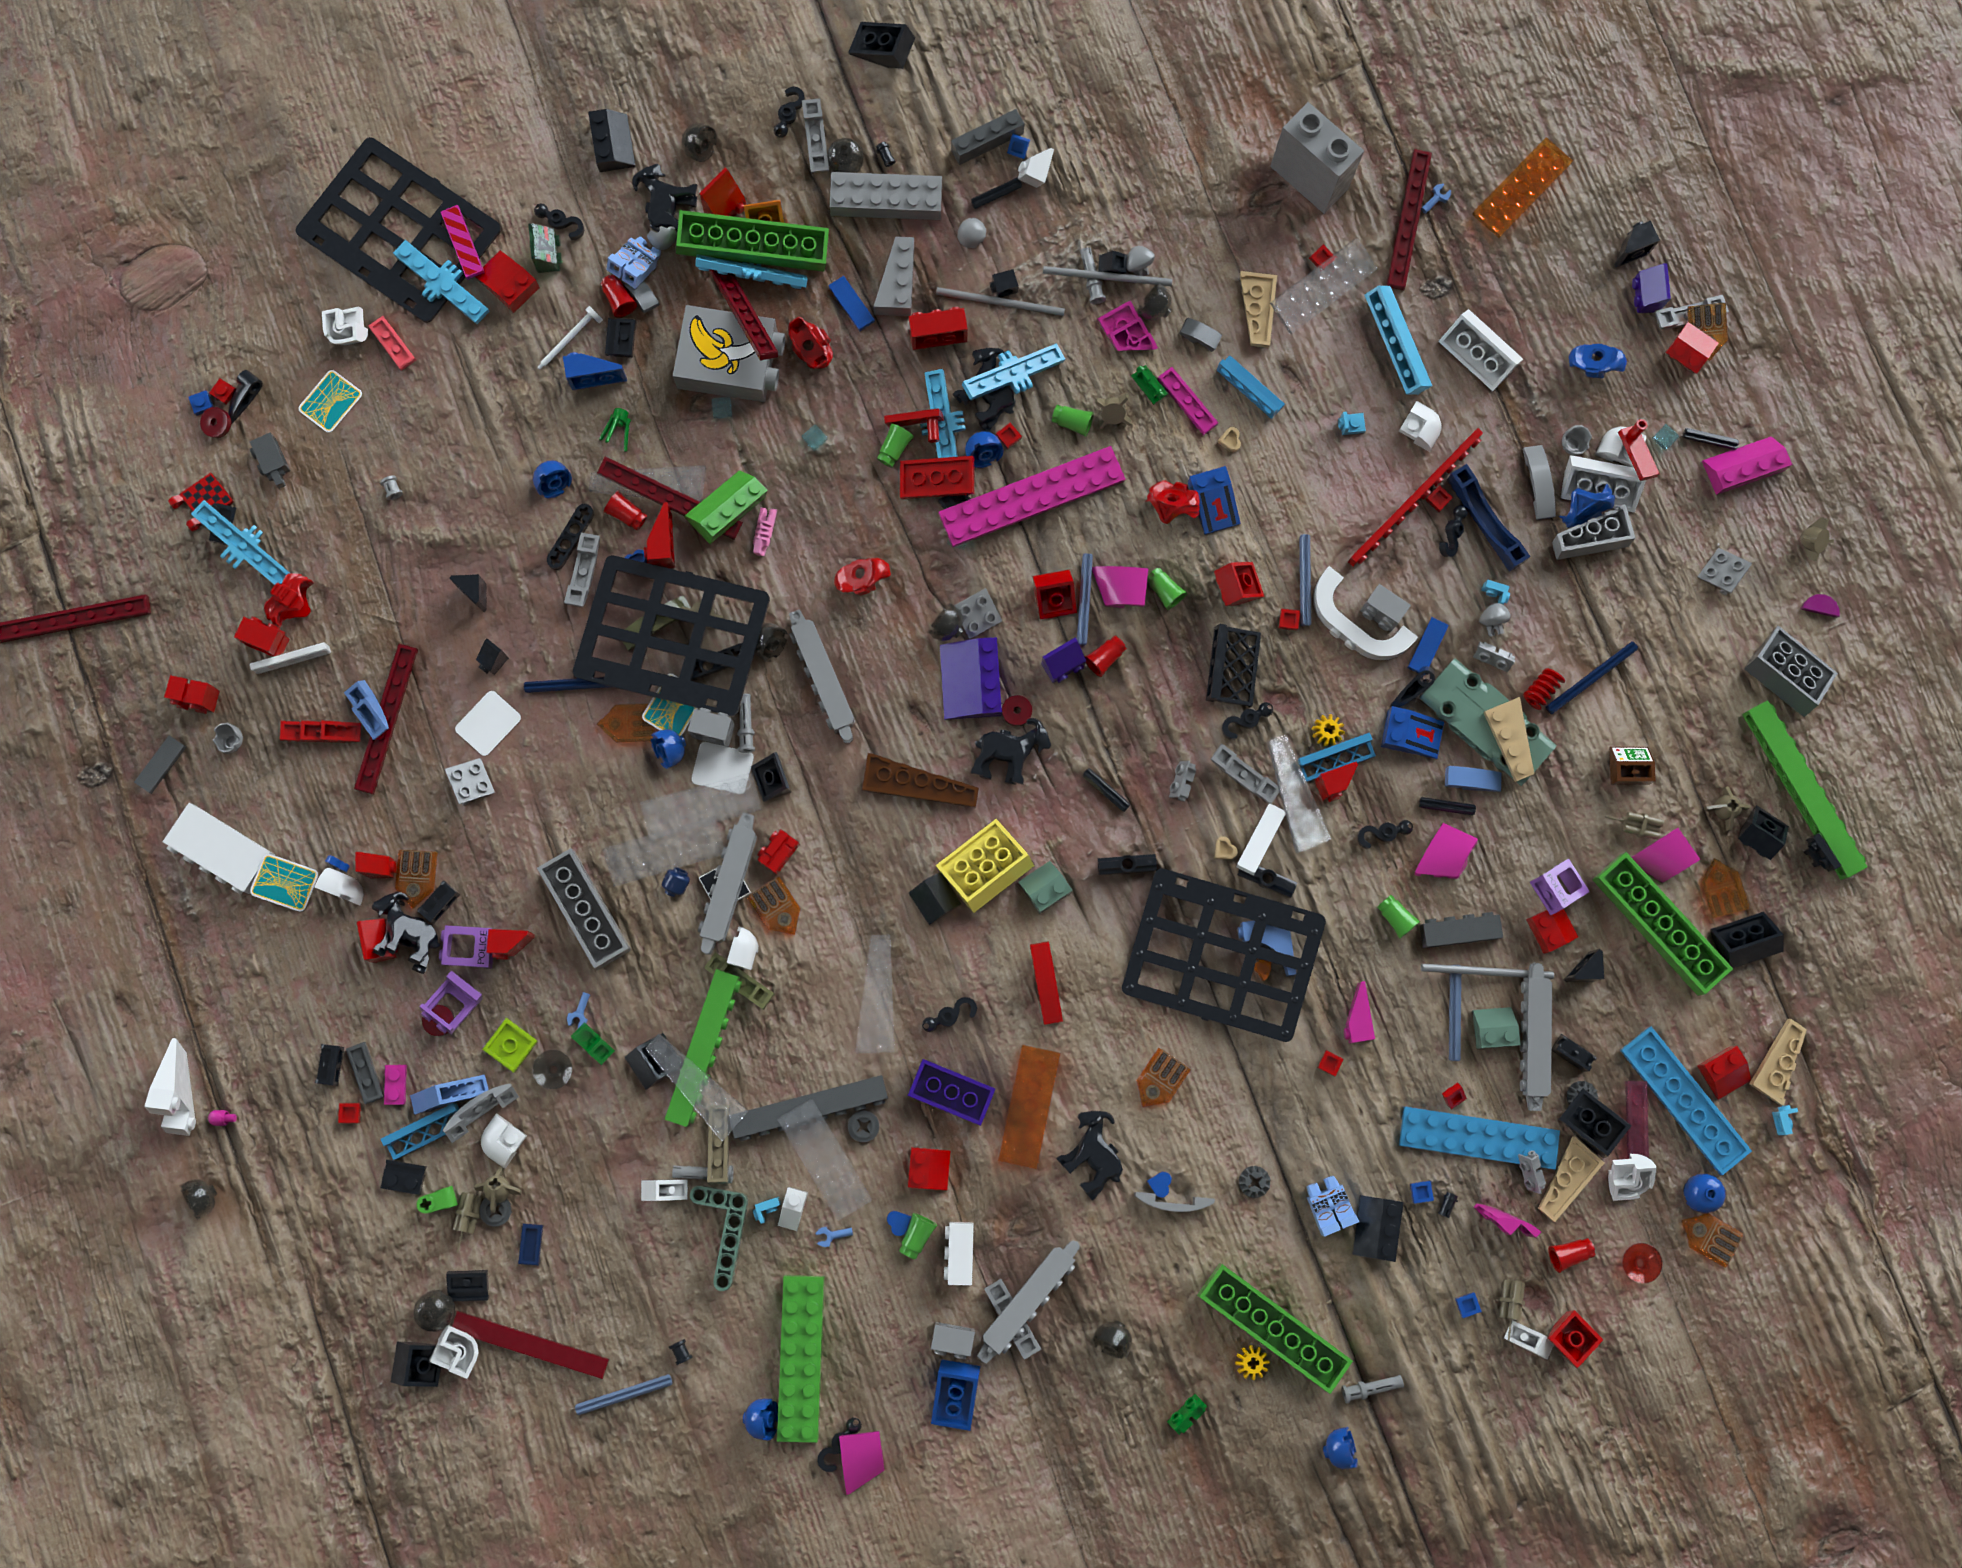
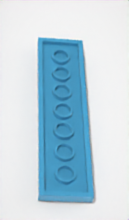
M1649 1026L1620 1049V1052L1719 1175H1724L1752 1152L1652 1026Z
M1403 1107L1399 1146L1520 1164L1518 1154L1528 1156V1152L1535 1151L1539 1155L1540 1168L1556 1170L1560 1130Z

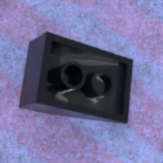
M860 22L848 53L887 68L903 69L915 36L906 24Z
M1584 1088L1559 1118L1581 1141L1603 1159L1610 1155L1631 1127L1629 1123Z

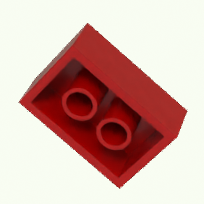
M952 307L945 311L937 309L932 310L930 313L916 312L908 316L912 350L967 342L968 328L964 308Z

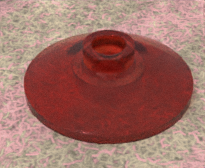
M1637 1243L1625 1251L1622 1265L1626 1275L1631 1280L1638 1283H1649L1660 1275L1662 1258L1653 1246L1646 1243ZM1639 1259H1642L1643 1261L1642 1266H1638L1637 1261Z

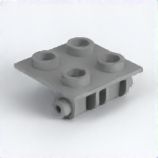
M1718 548L1698 575V578L1721 588L1720 593L1727 595V593H1732L1752 563Z
M986 588L953 606V611L958 616L969 639L1002 622Z
M481 758L444 769L458 804L464 806L469 804L471 800L495 793Z

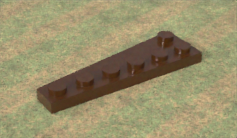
M868 753L862 791L976 808L979 788Z

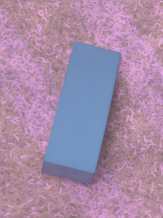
M365 680L357 681L344 692L354 706L351 708L373 740L389 729L383 710Z
M1448 766L1445 768V787L1501 792L1502 773L1485 769Z

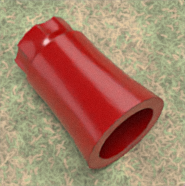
M608 275L602 279L600 284L610 303L614 316L622 318L631 314L636 309L637 303L627 292L621 280L615 275Z
M617 491L610 498L603 511L635 530L640 529L648 517L620 491Z
M1113 636L1110 640L1108 639L1095 651L1085 656L1086 665L1094 674L1102 677L1108 668L1127 649L1124 642L1117 636Z
M1589 1238L1549 1246L1548 1248L1551 1263L1558 1273L1588 1261L1589 1258H1593L1596 1255L1594 1245Z

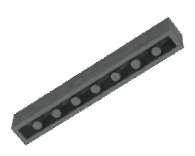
M880 1075L729 1115L734 1139L739 1138L740 1141L752 1139V1134L759 1133V1136L771 1134V1129L778 1128V1131L790 1129V1124L797 1123V1126L809 1124V1119L816 1118V1121L828 1119V1114L835 1113V1116L847 1113V1109L862 1110L866 1108V1104L881 1105L885 1103V1099H888L883 1076Z

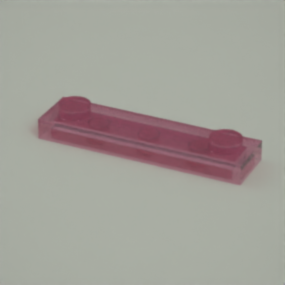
M1625 1081L1626 1122L1631 1125L1627 1131V1159H1629L1630 1154H1639L1649 1158L1647 1081Z

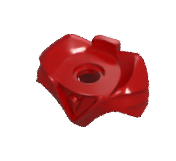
M801 317L792 320L788 326V335L795 354L812 369L827 367L833 358V351L829 345L831 339L825 330L819 329L816 325L805 321ZM806 341H812L814 344L810 351H806L803 348Z
M1162 480L1149 488L1145 502H1150L1154 506L1162 523L1169 524L1180 514H1187L1192 518H1196L1199 515V494L1196 490H1188L1187 484L1175 482L1173 485L1166 480Z
M881 558L858 559L838 570L834 583L841 592H854L862 596L875 591L876 582L890 577V567ZM857 569H864V576L862 578L856 577Z
M289 573L285 575L282 584L276 583L271 589L270 594L273 596L264 604L267 619L281 628L282 622L287 619L307 617L311 609L307 601L306 591L314 582L302 574Z

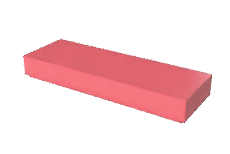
M384 316L368 325L369 329L401 371L416 361L415 357Z

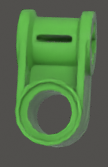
M453 1186L424 1195L417 1200V1209L424 1214L458 1205ZM426 1200L431 1201V1205L428 1208L423 1207Z

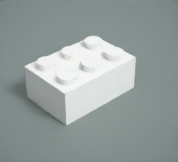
M949 1222V1226H945V1239H949V1247L945 1246L944 1260H948V1267H944V1280H948V1285H972L973 1223Z

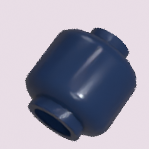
M678 867L669 869L661 884L665 889V893L671 897L683 895L690 882V878L687 876L688 872Z

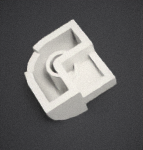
M354 307L346 310L335 308L322 311L324 336L330 342L336 345H350L366 340L368 329L364 327L362 308Z
M1416 401L1399 432L1415 440L1414 444L1430 452L1441 432L1439 415L1429 407Z
M1620 426L1606 432L1595 455L1610 462L1615 460L1626 466L1633 467L1618 434L1620 429L1627 427ZM1642 434V436H1643V438H1644V441H1645V440H1646V435Z
M326 868L322 872L314 886L357 905H361L363 900V888L360 883L353 877L331 868Z
M738 927L739 935L733 939L727 963L744 970H751L759 945L757 939L749 930Z
M496 1113L481 1136V1147L491 1160L506 1169L527 1135Z
M1630 1154L1629 1159L1612 1161V1168L1608 1170V1183L1613 1201L1640 1198L1639 1195L1646 1192L1649 1188H1653L1656 1165L1652 1160L1639 1154Z
M447 1325L438 1338V1343L429 1361L467 1379L479 1353L477 1343L468 1333Z

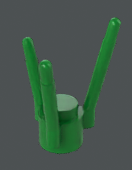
M615 408L599 440L602 441L608 432L605 440L608 443L615 427H623L625 425L624 452H627L629 425L631 419L628 418L629 412L622 408Z

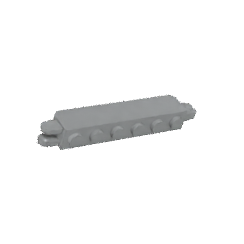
M800 610L791 612L789 616L792 632L789 635L793 644L797 643L799 650L796 652L800 661L804 660L807 667H804L807 678L811 677L814 682L811 685L814 694H819L821 701L818 703L822 713L826 712L828 715V719H825L830 730L834 729L835 734L839 732L845 744L853 741L850 727H853L855 723L854 716L814 622L806 620Z
M743 813L738 824H734L733 829L730 828L727 835L729 843L727 847L723 848L721 855L723 862L721 866L718 865L715 874L718 878L716 884H712L710 889L711 901L706 903L704 909L706 917L704 921L700 922L698 928L700 937L703 938L700 949L706 955H711L716 942L722 943L725 941L757 840V836L753 831L755 817L751 814Z
M1538 962L1530 964L1528 978H1524V982H1521V992L1524 993V1001L1521 1002L1523 1021L1520 1024L1521 1032H1523V1040L1520 1042V1050L1523 1052V1060L1520 1061V1070L1523 1072V1080H1520V1091H1523V1095H1526L1527 1108L1530 1111H1541L1543 1097L1551 1093L1552 982L1548 978H1544V966Z
M1070 1241L1064 1249L1061 1247L1054 1248L982 1335L984 1344L977 1354V1357L982 1362L987 1364L996 1354L999 1355L1001 1352L1005 1354L1012 1346L1009 1343L1014 1336L1018 1338L1024 1331L1022 1326L1025 1322H1031L1037 1315L1035 1310L1038 1306L1041 1305L1043 1307L1050 1299L1048 1296L1052 1289L1056 1291L1063 1283L1060 1280L1063 1275L1066 1274L1068 1276L1075 1268L1073 1263L1076 1261L1073 1257L1080 1246L1078 1242Z

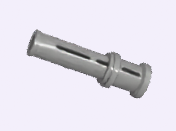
M1088 247L1081 249L1080 254L1084 270L1097 271L1092 249L1089 248L1088 250ZM1087 278L1086 289L1090 293V304H1100L1106 300V296L1102 292V281L1100 279Z
M743 694L739 707L740 729L737 735L740 739V747H738V752L742 753L755 751L753 746L755 732L751 726L750 694Z
M674 1165L672 1177L707 1180V1167ZM733 1165L729 1166L728 1183L733 1182Z
M1401 1375L1369 1383L1360 1381L1358 1384L1348 1387L1345 1385L1341 1386L1346 1404L1360 1398L1365 1400L1368 1398V1395L1404 1388Z

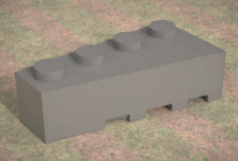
M895 237L873 306L874 315L911 316L914 237Z
M1626 504L1619 506V508L1613 511L1610 510L1597 518H1592L1586 523L1558 533L1552 542L1556 559L1630 547L1635 539Z

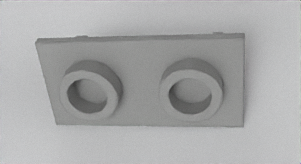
M1485 641L1483 643L1479 642L1473 658L1506 672L1510 670L1515 662V656H1512V653L1499 649L1497 653L1495 652V646Z
M1190 761L1179 762L1175 769L1174 782L1170 786L1169 798H1178V800L1183 802L1188 799L1191 785L1186 784V781L1193 782L1197 770L1195 764L1190 763Z
M1535 1151L1528 1152V1156L1518 1154L1519 1165L1523 1172L1524 1184L1527 1190L1542 1194L1541 1189L1545 1188L1546 1181L1543 1171L1541 1169L1536 1171V1169L1541 1167L1539 1155Z

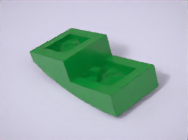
M585 1022L571 1035L572 1039L601 1065L615 1051Z

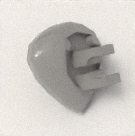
M1138 245L1133 247L1127 255V270L1138 276L1149 275L1147 267L1153 263L1155 254L1144 246Z
M1494 603L1483 611L1479 623L1487 627L1489 637L1495 636L1494 629L1498 631V635L1503 634L1502 623L1509 622L1511 614L1503 604Z

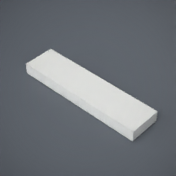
M323 642L250 663V668L256 674H261L327 655L331 651L330 647Z
M1270 803L1268 804L1236 866L1237 868L1254 876L1287 811Z

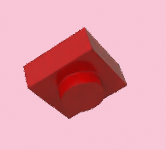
M1324 244L1309 257L1320 271H1323L1336 258Z
M219 378L209 394L227 405L236 388Z
M1011 422L996 433V436L1007 450L1022 439L1021 434Z
M1439 485L1426 498V501L1440 512L1453 497Z
M1281 608L1278 628L1297 631L1300 611Z
M1325 1050L1317 1068L1336 1077L1344 1059Z
M1458 1082L1442 1093L1446 1105L1451 1110L1467 1099L1462 1086Z
M339 1103L338 1123H360L361 1103Z

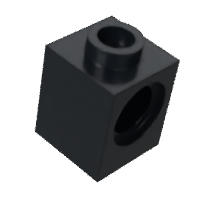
M1112 250L1099 255L1098 272L1126 273L1127 254Z
M1014 269L993 274L992 282H989L991 292L995 293L996 297L1001 298L1018 293L1019 285Z

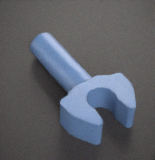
M1444 184L1436 185L1432 190L1434 196L1421 208V211L1426 214L1438 201L1446 203L1450 198L1451 190L1443 195L1440 191Z
M583 992L577 1010L573 1013H568L567 1022L569 1026H572L576 1017L580 1019L578 1028L584 1022L587 1024L588 1019L584 1016V1010L590 994Z
M822 1227L815 1234H826L827 1239L817 1244L822 1247H829L833 1239L853 1236L852 1228L830 1231L827 1227Z

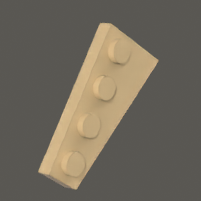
M1240 271L1250 346L1269 348L1277 275Z
M1520 697L1483 712L1514 781L1517 782L1532 776L1534 769Z
M1792 1019L1786 1020L1749 1085L1781 1106H1784L1786 1100L1784 1099L1786 1090H1789L1791 1083L1789 1082L1791 1073L1795 1070V1060L1797 1054L1800 1053L1807 1030Z
M1575 1136L1572 1137L1538 1207L1552 1222H1556L1604 1165V1162Z

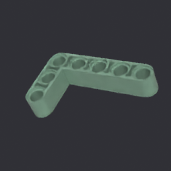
M696 1186L690 1192V1198L693 1203L727 1209L713 1280L714 1287L717 1290L725 1291L732 1286L748 1207V1198L745 1194ZM698 1189L703 1190L705 1193V1197L701 1201L695 1198V1192ZM716 1193L724 1195V1202L722 1204L715 1202L714 1196ZM737 1196L742 1197L744 1200V1204L740 1208L734 1205V1198ZM732 1216L739 1218L740 1224L738 1227L730 1225ZM728 1236H733L736 1239L734 1247H729L726 1244ZM724 1256H729L732 1259L730 1267H725L722 1264ZM720 1276H725L728 1279L726 1287L719 1285L718 1279Z

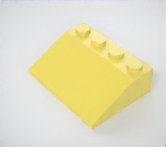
M995 819L939 862L936 867L965 904L975 913L1034 867V864L1027 852L1001 823Z

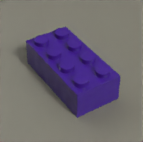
M922 1059L908 1096L981 1126L995 1088Z

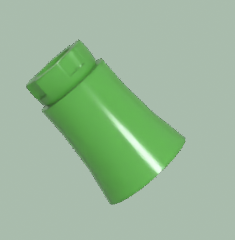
M1056 405L1052 415V423L1087 437L1092 425L1094 412Z
M891 424L877 460L893 468L895 462L898 461L900 455L914 436L906 429Z
M1161 568L1154 569L1147 577L1149 586L1157 594L1167 610L1175 607L1187 595V592L1179 587Z
M1392 895L1377 907L1395 930L1399 939L1420 922L1398 900H1395Z
M913 1213L899 1252L909 1258L916 1259L938 1225L922 1215Z

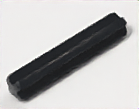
M1018 177L972 198L971 204L974 209H977L1021 188L1022 183Z
M1685 428L1683 432V438L1733 450H1736L1739 445V441L1734 438Z
M1090 768L1083 773V777L1121 811L1125 812L1130 807V803Z
M1426 797L1419 799L1420 808L1465 815H1475L1476 806L1472 804Z

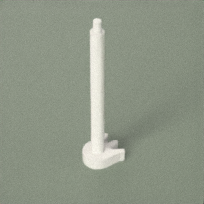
M588 306L585 309L587 314L550 351L540 362L541 364L538 368L541 369L543 366H546L592 318L599 324L603 319Z

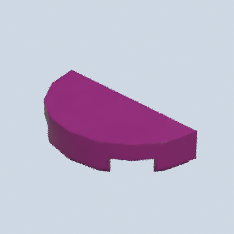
M1816 594L1809 597L1803 602L1801 610L1835 618L1840 617V609L1837 602L1825 594Z

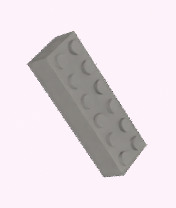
M831 172V216L941 220L942 176Z
M570 848L537 867L594 969L599 970L632 951L573 849Z

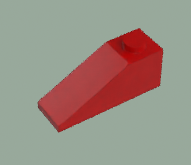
M355 852V872L370 879L394 878L397 865L393 858L384 855Z

